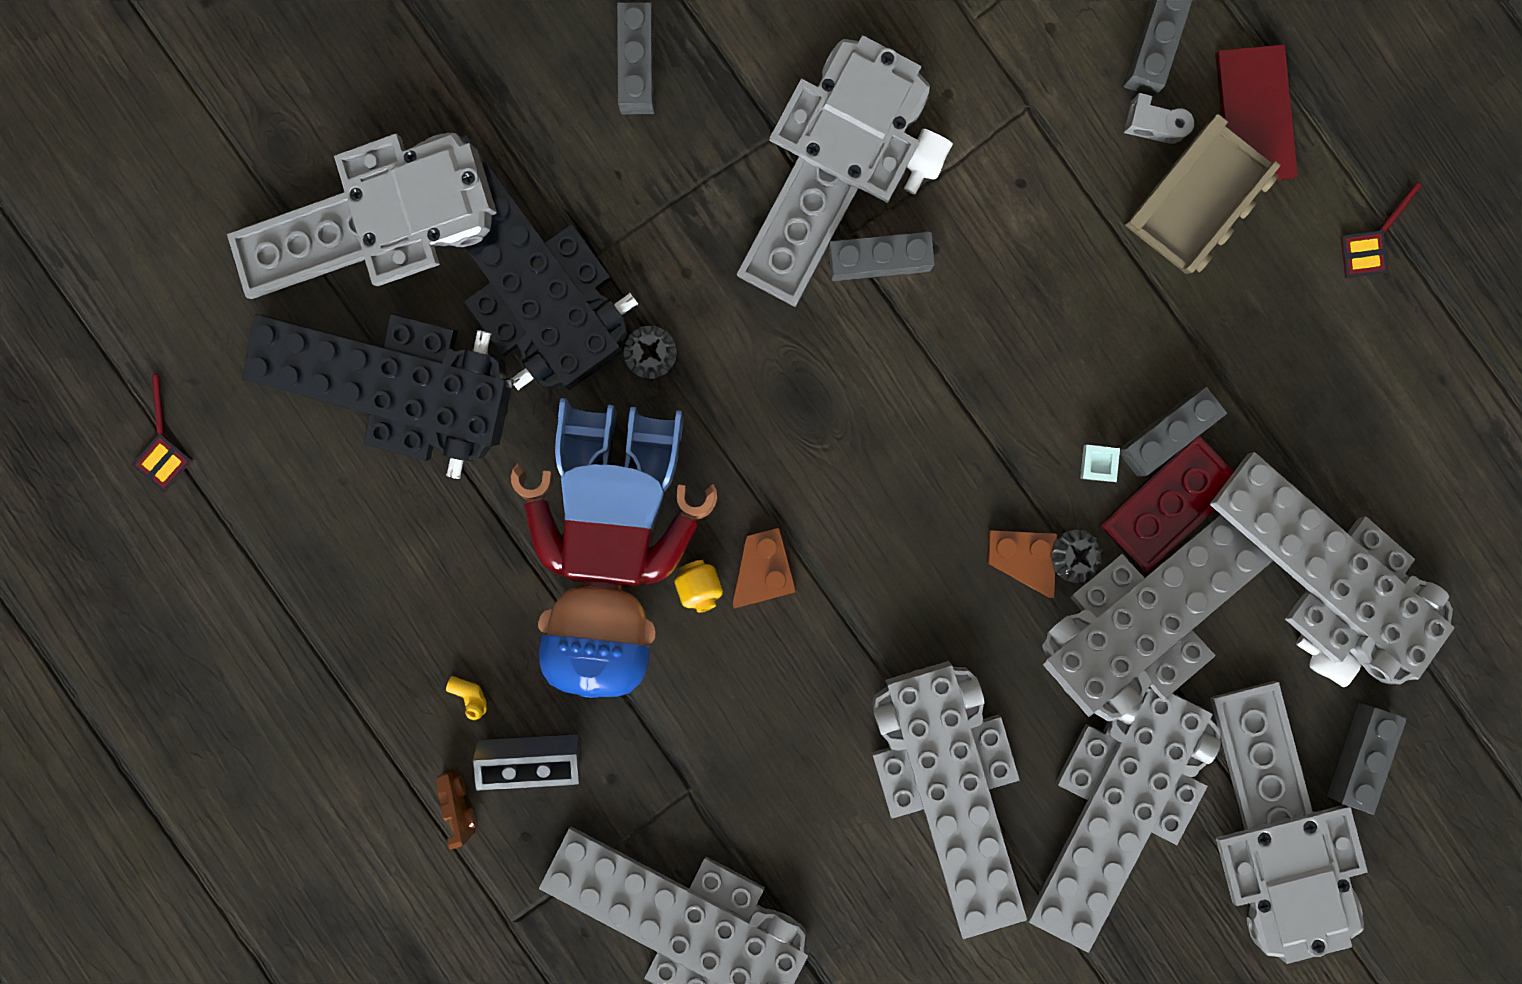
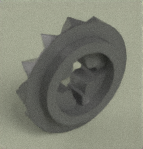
M655 325L641 326L629 334L624 345V359L627 366L634 374L646 379H654L665 375L673 367L677 356L676 344L671 335ZM659 340L660 342L657 344L658 347L655 351L661 361L659 362L657 359L654 360L649 357L640 363L643 359L644 351L639 343L652 346Z
M1070 530L1059 536L1053 545L1051 554L1052 564L1057 574L1064 580L1072 583H1083L1096 576L1098 567L1103 564L1101 562L1103 549L1099 547L1096 541L1097 538L1085 530ZM1072 548L1080 551L1085 548L1081 556L1084 564L1081 562L1073 563L1076 556Z

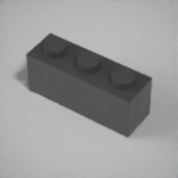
M1151 0L1126 76L1124 88L1155 97L1165 87L1192 0Z
M617 3L618 105L621 114H654V14L651 3Z
M931 232L830 241L829 245L832 281L930 272L935 266Z
M1207 387L1194 390L1120 448V455L1137 477L1148 476L1228 413Z
M1359 702L1327 797L1341 804L1374 815L1407 718Z
M579 734L478 740L473 758L476 791L579 784L581 768Z

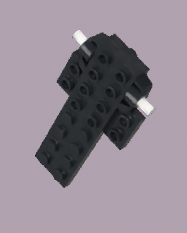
M467 135L462 137L466 144L470 143L475 147ZM479 153L497 214L492 215L491 229L483 237L482 241L465 247L490 283L465 300L464 303L484 331L492 333L490 339L504 357L518 347L521 350L522 363L526 368L513 378H510L514 380L513 385L517 390H520V388L533 379L549 390L562 386L571 390L623 352L619 346L628 335V328L622 315L635 305H638L631 293H628V295L615 304L610 299L599 294L597 290L612 279L572 224L544 243Z
M255 314L242 380L368 413L370 416L364 441L365 445L423 461L431 460L434 446L444 456L450 458L446 476L457 479L461 478L463 461L485 457L491 446L500 445L514 381L507 378L505 361L487 352L492 333L477 330L474 349L458 350L454 349L458 330L398 314H390L384 347L273 317Z

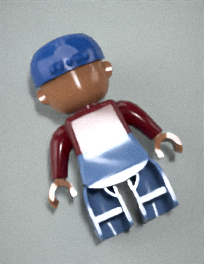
M560 399L555 456L558 471L562 476L561 483L565 512L564 535L557 528L548 501L544 500L551 491L554 474L551 471H543L541 485L534 490H527L524 485L527 473L518 463L512 470L511 484L514 490L527 500L524 506L537 557L543 566L554 574L565 576L572 581L582 582V586L573 587L564 592L557 599L553 608L544 611L538 621L540 631L547 634L541 636L538 650L541 672L550 685L563 692L589 698L618 697L631 693L641 684L649 665L650 648L646 647L645 644H650L655 640V627L653 622L646 619L644 608L633 594L623 591V587L639 588L643 584H654L669 576L682 558L697 528L698 522L696 520L709 515L717 502V490L714 484L705 490L706 501L699 507H691L686 503V486L678 485L677 503L681 513L680 515L676 514L663 536L655 545L651 546L654 527L663 503L664 492L672 483L677 467L684 421L682 411L676 410L675 420H659L640 416L636 407H630L625 467L609 465L611 439L615 432L617 416L614 405H608L607 413H592L574 409L567 399Z

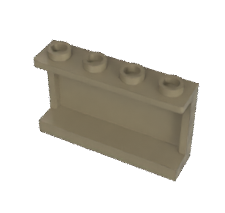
M1216 114L1208 121L1125 224L1127 228L1185 274L1193 273L1195 270L1200 272L1205 268L1213 257L1209 254L1217 243L1221 246L1229 239L1234 232L1231 226L1238 217L1244 219L1257 204L1253 199L1259 191L1266 192L1279 177L1275 172L1281 164L1277 161L1270 162L1226 127L1228 121L1219 114Z

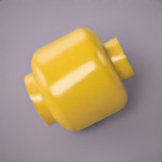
M698 560L679 568V574L676 576L674 583L682 605L686 608H696L698 613L714 608L716 606L715 601L723 593L715 567L705 564L703 560Z

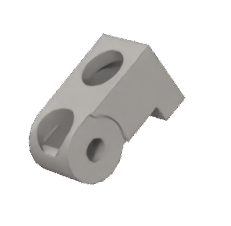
M1139 93L1131 100L1123 133L1175 144L1192 132L1194 119L1192 114L1185 109L1177 108L1170 111L1150 105L1152 96Z

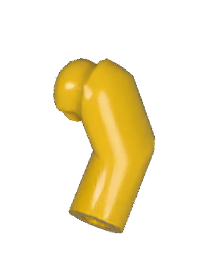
M454 676L450 677L446 686V692L463 697L466 705L465 714L469 719H480L487 711V702L481 687Z

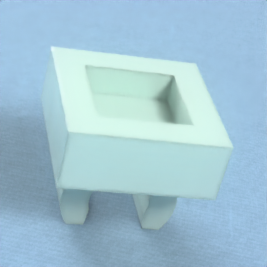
M1084 445L1080 478L1117 482L1120 448Z

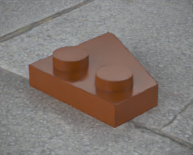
M779 528L747 536L733 599V607L738 608L795 593Z
M988 530L987 564L1033 588L1042 595L1054 598L1055 569L1052 564L1051 554L1053 545L1057 540V534Z
M455 769L443 772L435 778L443 820H449L454 837L447 839L450 850L463 846L475 833L474 828L477 827L475 813L472 808L467 807L464 798L467 794L465 782L462 776L457 777Z

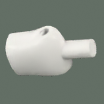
M927 129L921 130L917 138L920 143L907 166L912 173L904 190L914 195L924 178L934 180L938 177L945 158L953 145L946 138Z
M1301 635L1296 642L1297 646L1313 655L1309 663L1310 668L1331 679L1341 687L1348 686L1362 666L1350 652L1343 662H1333L1304 635Z

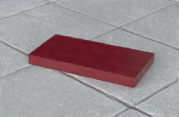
M1285 45L1218 51L1215 56L1221 117L1228 121L1226 127L1270 162L1277 161L1281 164L1275 172L1279 176L1277 180L1296 178L1298 175Z
M1199 435L1169 458L1099 526L1144 573L1148 574L1215 510L1210 503L1234 471Z

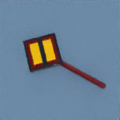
M1417 182L1414 184L1378 231L1341 236L1345 278L1388 272L1384 233L1421 188V183Z
M155 373L152 375L157 436L131 465L165 493L193 460L164 437L160 378Z

